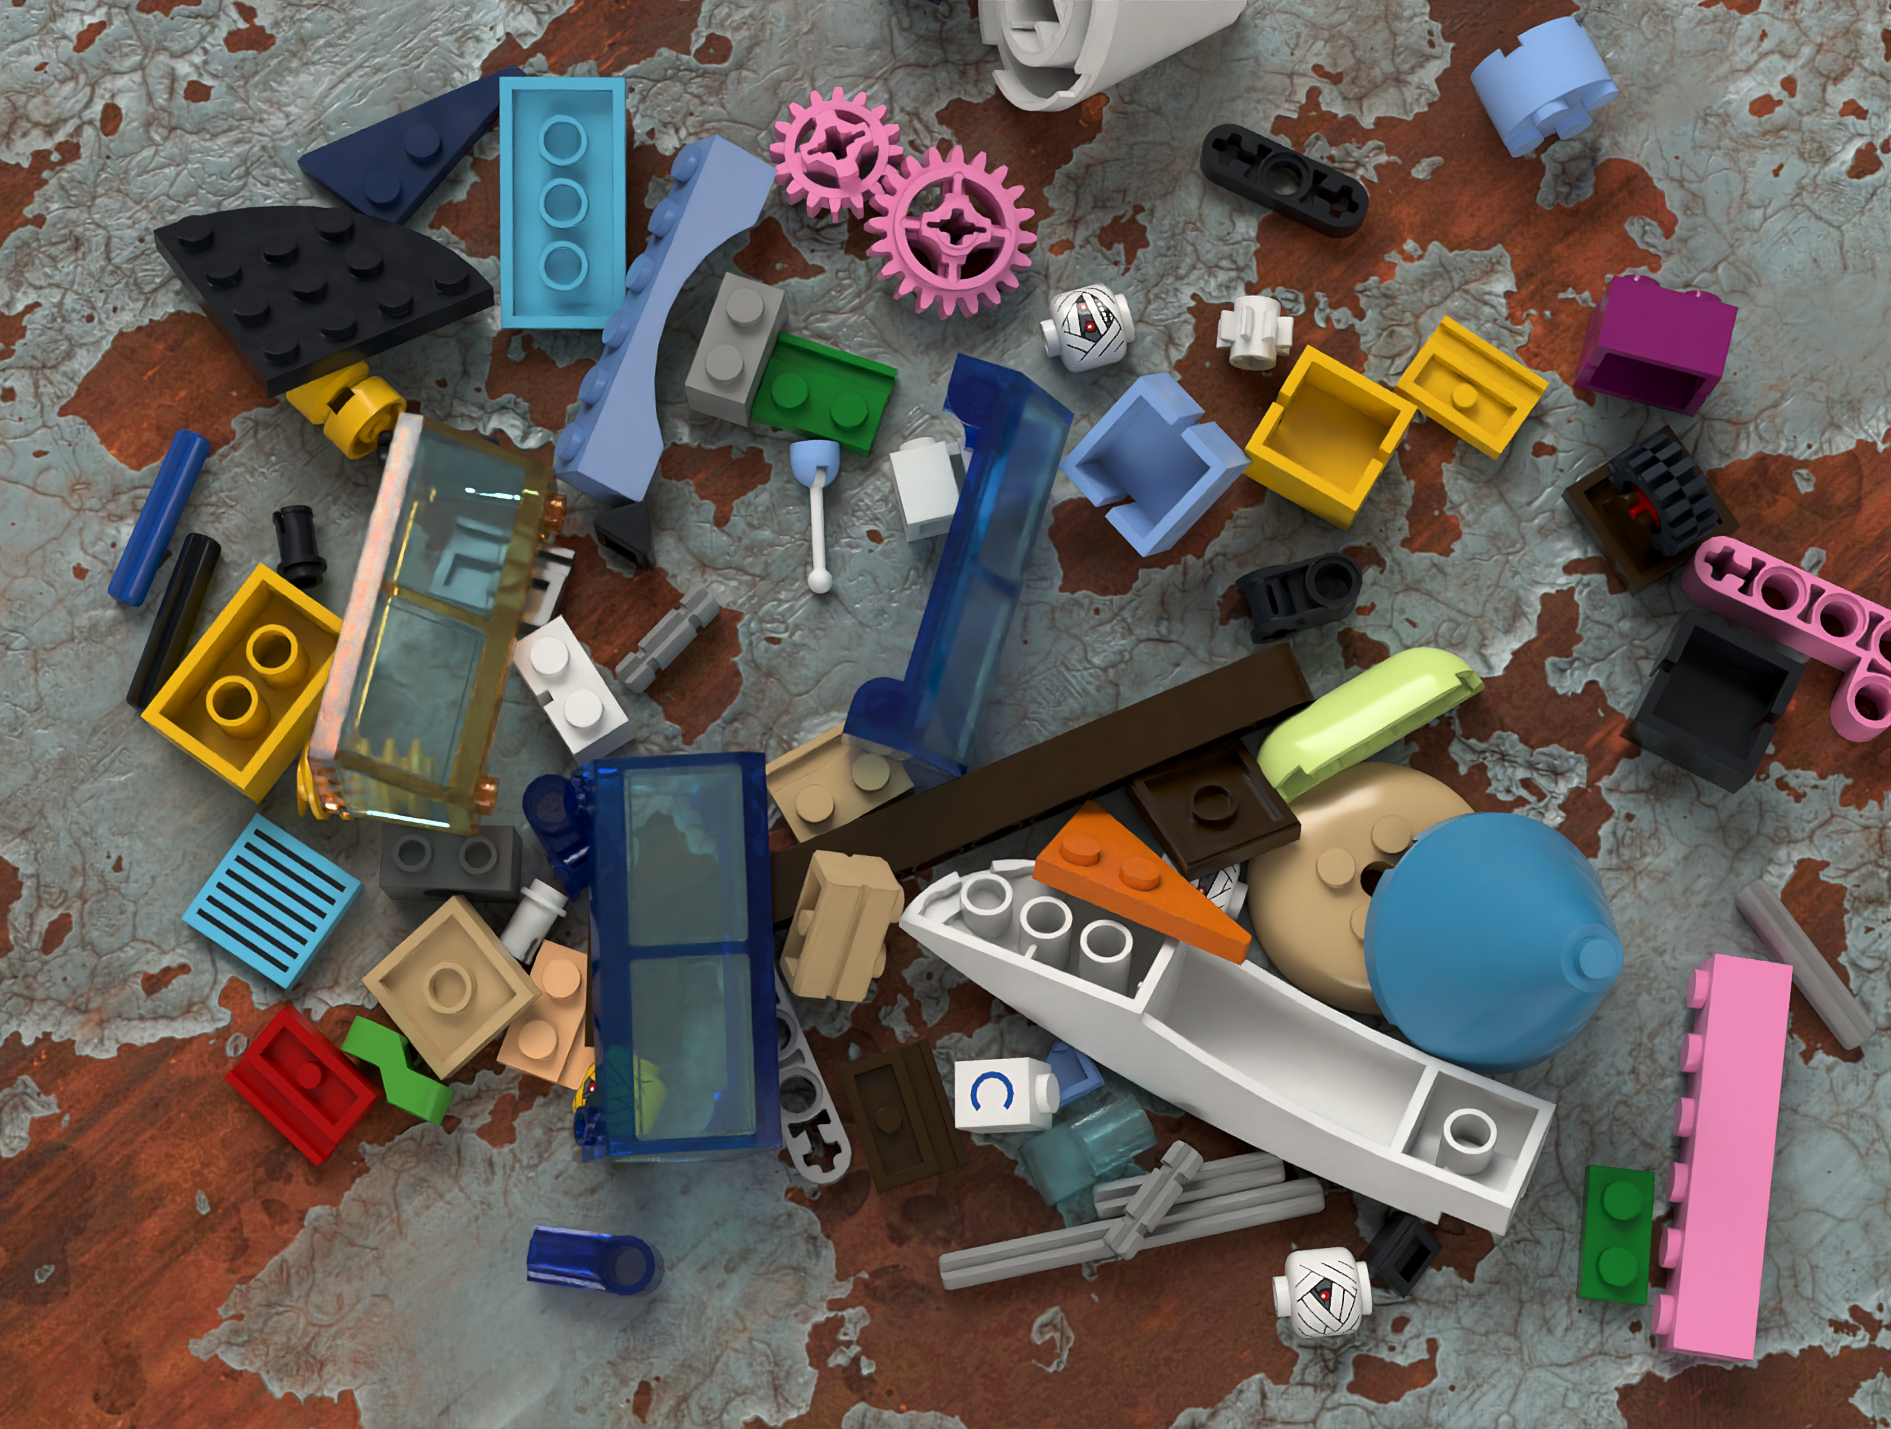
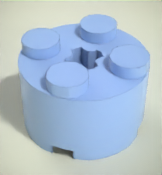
M1567 16L1554 19L1517 36L1522 46L1512 51L1506 58L1500 48L1485 58L1470 76V80L1476 89L1481 103L1512 157H1519L1532 151L1544 141L1545 137L1556 132L1561 140L1569 139L1581 133L1593 123L1589 113L1608 104L1619 95L1615 82L1589 34L1583 28L1580 20L1576 22L1574 17Z

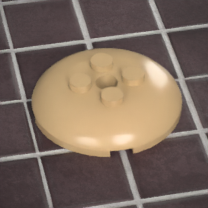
M1367 761L1355 764L1327 778L1287 804L1302 824L1300 839L1249 859L1245 884L1249 885L1246 893V905L1254 934L1264 954L1275 969L1297 990L1325 1005L1329 1004L1343 1010L1363 1013V1015L1384 1016L1374 998L1365 965L1364 932L1367 912L1372 897L1362 888L1360 883L1361 873L1365 870H1376L1384 873L1385 869H1394L1403 855L1415 844L1412 839L1419 833L1450 817L1475 812L1451 788L1430 775L1403 765Z

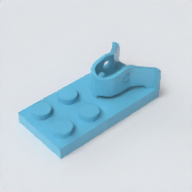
M499 77L501 329L604 330L612 314L621 309L627 295V287L625 286L627 275L626 99H629L627 81L625 77Z

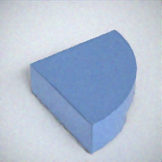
M1058 1038L1048 1052L1044 1062L1051 1064V1073L1056 1076L1060 1091L1059 1110L1104 1087L1105 1082L1091 1057Z

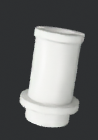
M536 878L529 889L523 886L520 890L525 896L499 937L512 956L529 966L558 915L565 918L568 913L562 909L568 897Z

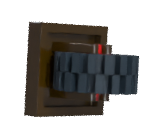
M1669 425L1647 436L1612 458L1606 464L1570 485L1561 495L1632 598L1684 566L1703 542L1712 537H1729L1740 528L1738 521Z

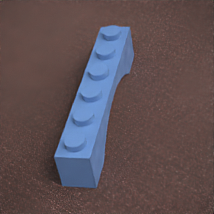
M718 134L689 143L678 153L671 168V176L675 180L668 197L657 205L649 220L648 230L652 235L646 250L634 260L626 275L625 286L629 288L621 309L612 314L603 330L602 342L606 345L598 365L593 366L588 371L580 385L578 397L583 401L574 422H570L564 428L557 440L555 455L559 458L552 476L613 508L628 506L643 500L664 449L657 419L654 379L658 344L668 312L684 282L705 256L731 236L756 224L778 171L776 168Z

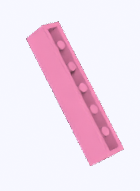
M1715 953L1700 963V970L1693 969L1690 974L1687 987V1006L1695 1008L1693 1033L1685 1034L1680 1052V1070L1688 1072L1686 1098H1678L1673 1116L1674 1136L1682 1137L1679 1163H1671L1666 1181L1667 1201L1675 1202L1672 1228H1664L1659 1245L1660 1267L1667 1268L1665 1294L1658 1293L1655 1298L1651 1321L1652 1332L1660 1334L1659 1350L1737 1363L1753 1360L1793 965Z

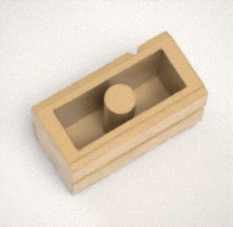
M816 850L813 853L779 962L791 992L801 997L826 999L827 995L831 996L834 1000L862 1002L865 999L871 978H879L884 971L886 963L884 938L889 923H897L902 916L904 908L903 888L898 884L887 861H884L881 857L857 854L848 857L844 853Z

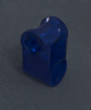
M546 774L537 777L527 786L522 801L524 814L546 850L545 857L573 903L582 898V890L615 871L621 875L629 870L600 821H596L578 789L569 779L559 774ZM551 793H562L571 799V808L567 816L557 822H545L537 816V806L540 800Z

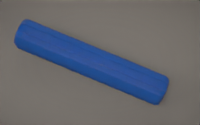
M180 429L176 432L108 586V594L116 601L133 607H139L143 604L209 453L210 443L204 436L186 429Z

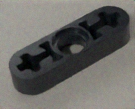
M1237 124L1219 125L1213 128L1204 139L1200 155V166L1204 175L1214 184L1331 238L1349 237L1356 233L1363 224L1369 206V199L1365 188L1354 178ZM1229 144L1239 148L1237 157L1239 160L1233 159L1229 166L1220 164L1218 162L1219 151L1224 152ZM1256 156H1260L1264 159L1259 166L1256 181L1248 178L1251 166L1254 167ZM1276 168H1289L1299 176L1301 187L1295 193L1289 195L1278 194L1269 187L1266 179L1267 175ZM1312 181L1320 184L1317 195H1314L1311 207L1304 205V202L1309 195ZM1339 196L1345 197L1350 200L1348 204L1350 212L1344 211L1340 218L1331 216L1329 214L1330 203H1334Z

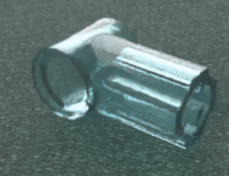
M1131 1094L1097 1110L1092 1115L1073 1125H1070L1069 1122L1060 1124L1017 1148V1151L1047 1208L1089 1188L1100 1181L1098 1176L1157 1146L1159 1142L1145 1111L1134 1095Z

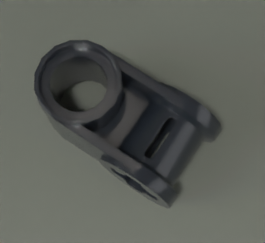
M1333 552L1287 565H1274L1252 571L1238 578L1235 581V586L1239 594H1245L1255 628L1250 632L1252 642L1254 644H1265L1291 637L1307 629L1338 622L1348 617L1355 608L1363 582L1362 572L1357 563L1347 555ZM1324 576L1337 577L1347 586L1348 594L1336 600L1324 598L1318 593L1315 582Z

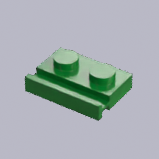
M780 331L775 351L769 360L750 412L751 419L808 439L835 441L840 444V449L869 458L889 403V397L898 378V369Z

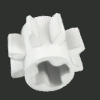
M1264 296L1240 297L1234 302V312L1228 310L1221 311L1216 348L1230 350L1229 362L1237 368L1254 371L1272 369L1276 366L1277 355H1289V349L1292 347L1294 318L1280 317L1281 304L1275 299Z

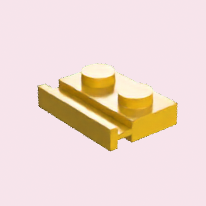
M1445 315L1435 332L1429 337L1400 378L1393 393L1418 406L1417 409L1497 461L1550 383Z

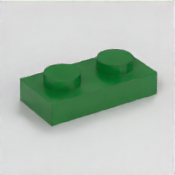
M1597 1165L1585 1167L1576 1298L1640 1306L1647 1304L1655 1172Z

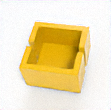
M1307 345L1280 389L1276 403L1273 401L1244 449V453L1253 462L1243 474L1347 533L1372 491L1378 477L1382 474L1407 432L1418 406Z

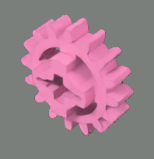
M835 87L832 100L823 101L821 95L816 90L811 91V107L805 110L802 106L792 102L789 105V116L792 124L777 121L774 126L775 137L780 141L770 145L771 162L779 164L775 167L778 171L774 181L776 185L789 184L786 189V197L790 205L798 203L803 198L807 200L808 217L814 218L823 207L830 209L832 223H839L842 209L850 208L857 219L864 218L863 203L870 200L876 193L885 194L882 188V179L890 171L899 175V171L894 167L900 166V163L903 161V147L895 145L900 141V128L898 124L885 125L887 121V108L883 104L871 111L867 109V93L860 91L855 96L853 102L844 101L842 87ZM813 129L814 134L810 142L801 144L800 152H797L801 140ZM838 150L840 156L846 158L836 160L835 155L829 151ZM878 157L873 170L861 181L859 176L863 168L873 165V158Z

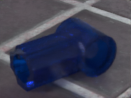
M536 1224L533 1236L530 1239L526 1262L528 1282L615 1294L628 1298H642L653 1293L661 1284L665 1273L664 1259L660 1251L651 1242L631 1235L619 1236ZM637 1248L644 1255L646 1270L639 1282L625 1286L617 1278L615 1265L618 1257L623 1252Z

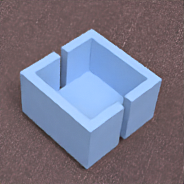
M1168 372L1140 376L1058 466L1095 507L1122 501L1128 495L1135 500L1132 503L1113 507L1105 517L1142 557L1170 550L1253 462L1215 421L1203 424L1198 422L1205 411Z

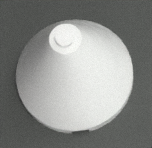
M978 0L982 42L983 44L998 45L1001 61L1005 69L994 70L992 73L1001 92L1011 103L1023 110L1055 112L1070 108L1231 25L1244 10L1247 0Z

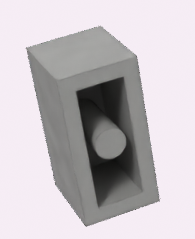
M729 272L725 273L685 382L689 409L745 427L749 426L751 409L769 360L775 351L780 331L783 332L788 318L785 290Z

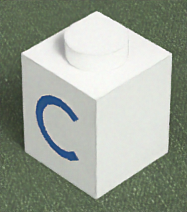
M1029 1057L954 1062L955 1128L978 1134L1052 1130V1113H1056L1058 1110L1060 1091L1057 1078L1051 1073V1064Z

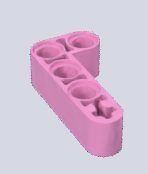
M1719 536L1712 537L1701 544L1682 568L1680 577L1682 589L1690 600L1701 607L1845 672L1830 709L1831 723L1837 733L1845 739L1858 743L1870 741L1891 726V663L1882 656L1879 648L1880 640L1891 642V610L1736 539ZM1710 563L1721 567L1719 571L1721 581H1717L1710 576L1713 568ZM1746 576L1751 579V582L1740 593L1738 589L1746 581L1742 579ZM1763 587H1770L1779 591L1785 598L1786 610H1776L1768 606L1762 598L1761 589ZM1826 613L1839 619L1843 625L1844 637H1835L1828 634L1821 625L1820 615ZM1855 696L1868 697L1875 703L1879 714L1878 720H1869L1860 715L1855 706Z

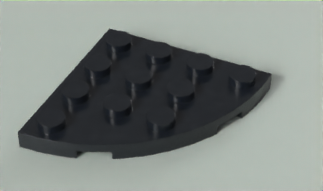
M284 205L247 207L201 216L191 215L180 219L178 222L153 230L156 249L269 399L495 305L493 286L472 265L454 251L432 238L403 225L378 217L351 212L340 207L323 208Z

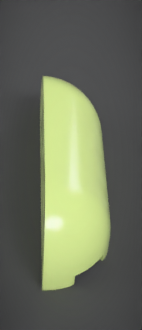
M1418 647L1401 651L1281 720L1263 740L1256 762L1272 787L1276 788L1288 804L1320 782L1360 763L1484 690L1485 685L1468 663L1451 652L1433 647Z

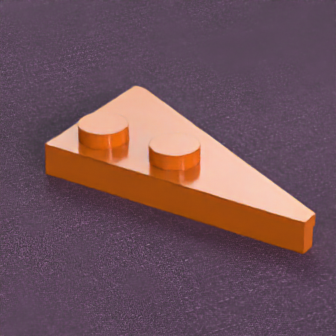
M1088 799L1036 858L1032 877L1036 881L1240 966L1246 960L1252 936L1094 801Z

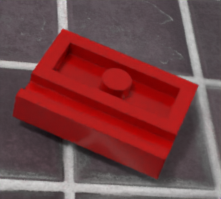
M293 1005L283 1007L242 1055L244 1058L224 1077L315 1166L328 1162L334 1150L340 1143L346 1141L386 1094Z

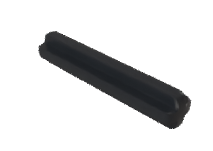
M189 533L185 538L126 696L127 703L138 711H145L179 666L221 553V545L209 536Z

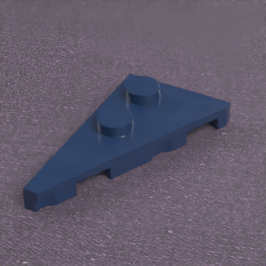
M513 64L302 155L297 163L303 173L354 212L378 217L404 226L500 116L499 77H527V75Z

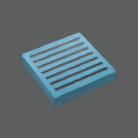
M256 813L181 919L291 992L365 885Z

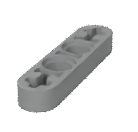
M749 945L735 947L727 952L719 963L717 972L719 986L793 1163L801 1177L809 1183L819 1186L835 1184L845 1177L851 1166L852 1152L848 1137L773 961L766 952L758 947ZM743 960H747L751 968L762 966L765 969L766 973L761 974L757 978V984L764 1001L773 994H776L780 1001L779 1004L760 1006L746 1018H742L739 1009L753 1007L747 991L743 985L732 987L729 983V980L737 975L735 964ZM773 1017L787 1023L791 1031V1037L785 1049L770 1054L757 1048L753 1040V1034L758 1023ZM794 1077L809 1080L816 1089V1099L812 1107L798 1114L785 1110L778 1099L779 1089L782 1084ZM824 1112L828 1114L831 1122L830 1124L817 1125L822 1139L827 1146L838 1144L842 1153L837 1154L833 1158L835 1169L827 1173H823L819 1165L807 1167L804 1158L812 1153V1146L806 1131H803L797 1138H793L789 1130L791 1126L810 1124Z

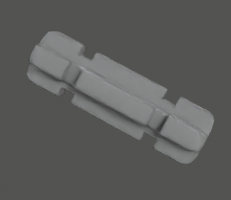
M698 585L692 587L679 601L681 608L678 611L672 608L637 644L639 651L636 654L630 651L616 666V675L627 688L637 694L642 693L657 678L654 672L658 668L664 670L698 635L696 628L699 625L705 628L719 613V604L708 591Z
M1180 1140L1174 1142L1160 1162L1163 1164L1161 1169L1159 1170L1155 1167L1123 1210L1126 1214L1122 1220L1117 1218L1104 1236V1244L1122 1259L1128 1261L1136 1255L1146 1241L1143 1237L1147 1231L1153 1232L1184 1190L1181 1186L1184 1181L1189 1183L1203 1164L1202 1156L1190 1145Z

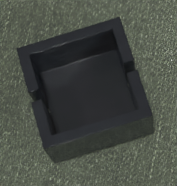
M1689 608L1672 627L1649 674L1651 679L1643 686L1619 736L1735 794L1753 779L1777 729L1772 725L1783 716L1806 666Z

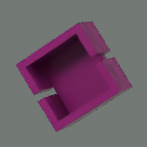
M1630 274L1624 277L1614 275L1603 293L1602 299L1599 300L1589 318L1573 386L1694 417L1705 402L1707 395H1710L1723 376L1738 307L1722 303V300L1717 295L1710 292L1692 290L1682 293L1660 287L1659 282L1644 275Z

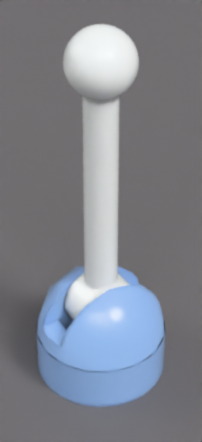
M808 440L790 445V466L793 476L802 485L810 488L813 571L808 576V586L813 592L822 594L827 592L833 583L831 574L826 570L823 487L832 483L838 474L840 444L829 440Z

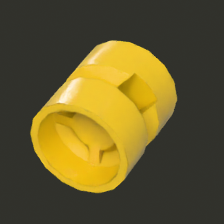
M364 360L286 393L287 400L312 424L325 423L323 433L349 459H359L376 449L380 432L386 429L394 430L400 423L407 407L406 400L381 376L368 377L370 368Z

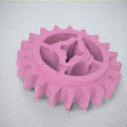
M955 145L949 151L945 162L942 161L940 153L933 146L923 155V167L910 155L900 163L904 178L890 171L882 179L881 182L890 195L876 193L869 201V205L881 213L883 217L871 218L864 224L865 231L881 237V240L873 244L866 251V254L869 257L886 258L887 264L877 273L876 278L878 281L889 279L892 276H896L900 282L893 294L895 300L901 299L910 291L916 293L915 313L920 314L934 300L937 302V312L940 320H945L952 315L956 303H958L964 317L971 318L978 311L977 297L982 304L992 309L1001 302L999 291L996 287L1004 292L1011 293L1020 285L1010 270L1020 272L1025 271L1031 266L1032 261L1025 254L1020 253L1018 249L1032 245L1037 241V236L1031 232L1022 231L1019 225L1035 214L1034 209H1016L1013 202L1025 190L1023 185L1004 189L1001 183L1006 177L1008 168L1003 165L993 173L987 174L984 171L986 165L985 152L981 151L967 165L964 163V154L960 145ZM940 187V199L936 202L933 212H924L919 217L906 216L908 207L916 194L929 188ZM965 192L983 205L990 219L982 217L975 211L969 202V196L965 195ZM946 221L951 222L950 227L953 233L961 234L962 238L954 245L950 244V235L939 230ZM907 241H910L911 247L918 248L926 254L931 262L932 270L936 271V275L928 271L917 261ZM980 249L994 250L988 266L980 275L960 280L961 266L965 264L967 254L977 253Z

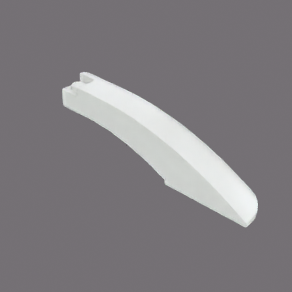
M1035 860L992 861L990 869L974 872L959 877L957 871L933 883L919 894L899 918L900 928L1007 1005L1107 1068L1184 1111L1289 1163L1438 1225L1444 1212L1505 1236L1520 1198H1523L1537 1164L1556 1104L1430 1056L1375 1031L1309 997L1247 959L1240 966L1032 879Z

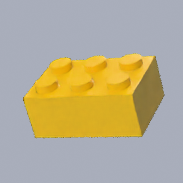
M260 562L141 714V717L158 734L259 805L303 748L306 739H310L375 652L362 633Z

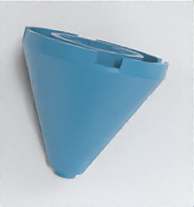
M1498 812L1466 813L1450 817L1425 829L1412 839L1415 844L1403 855L1394 869H1385L1373 893L1367 912L1364 932L1365 965L1374 998L1389 1024L1397 1025L1402 1033L1418 1047L1417 1050L1474 1073H1511L1546 1061L1559 1053L1579 1035L1602 1003L1622 970V945L1605 890L1597 873L1588 859L1568 838L1552 827L1525 816Z

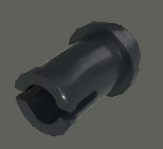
M292 505L283 507L281 512L275 511L272 514L281 563L277 565L276 572L299 590L314 588L323 582L322 574L326 572L328 567L325 558L319 556L312 508L305 505Z

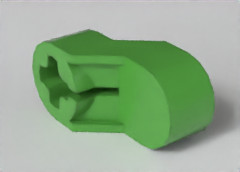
M356 1016L340 1050L381 1071L387 1103L424 1121L440 1126L456 1091L415 1072L408 1044L409 1039L380 1024Z

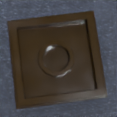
M1239 737L1127 778L1125 782L1126 796L1178 873L1188 882L1300 839L1302 824L1276 788L1272 787L1262 773L1259 764Z

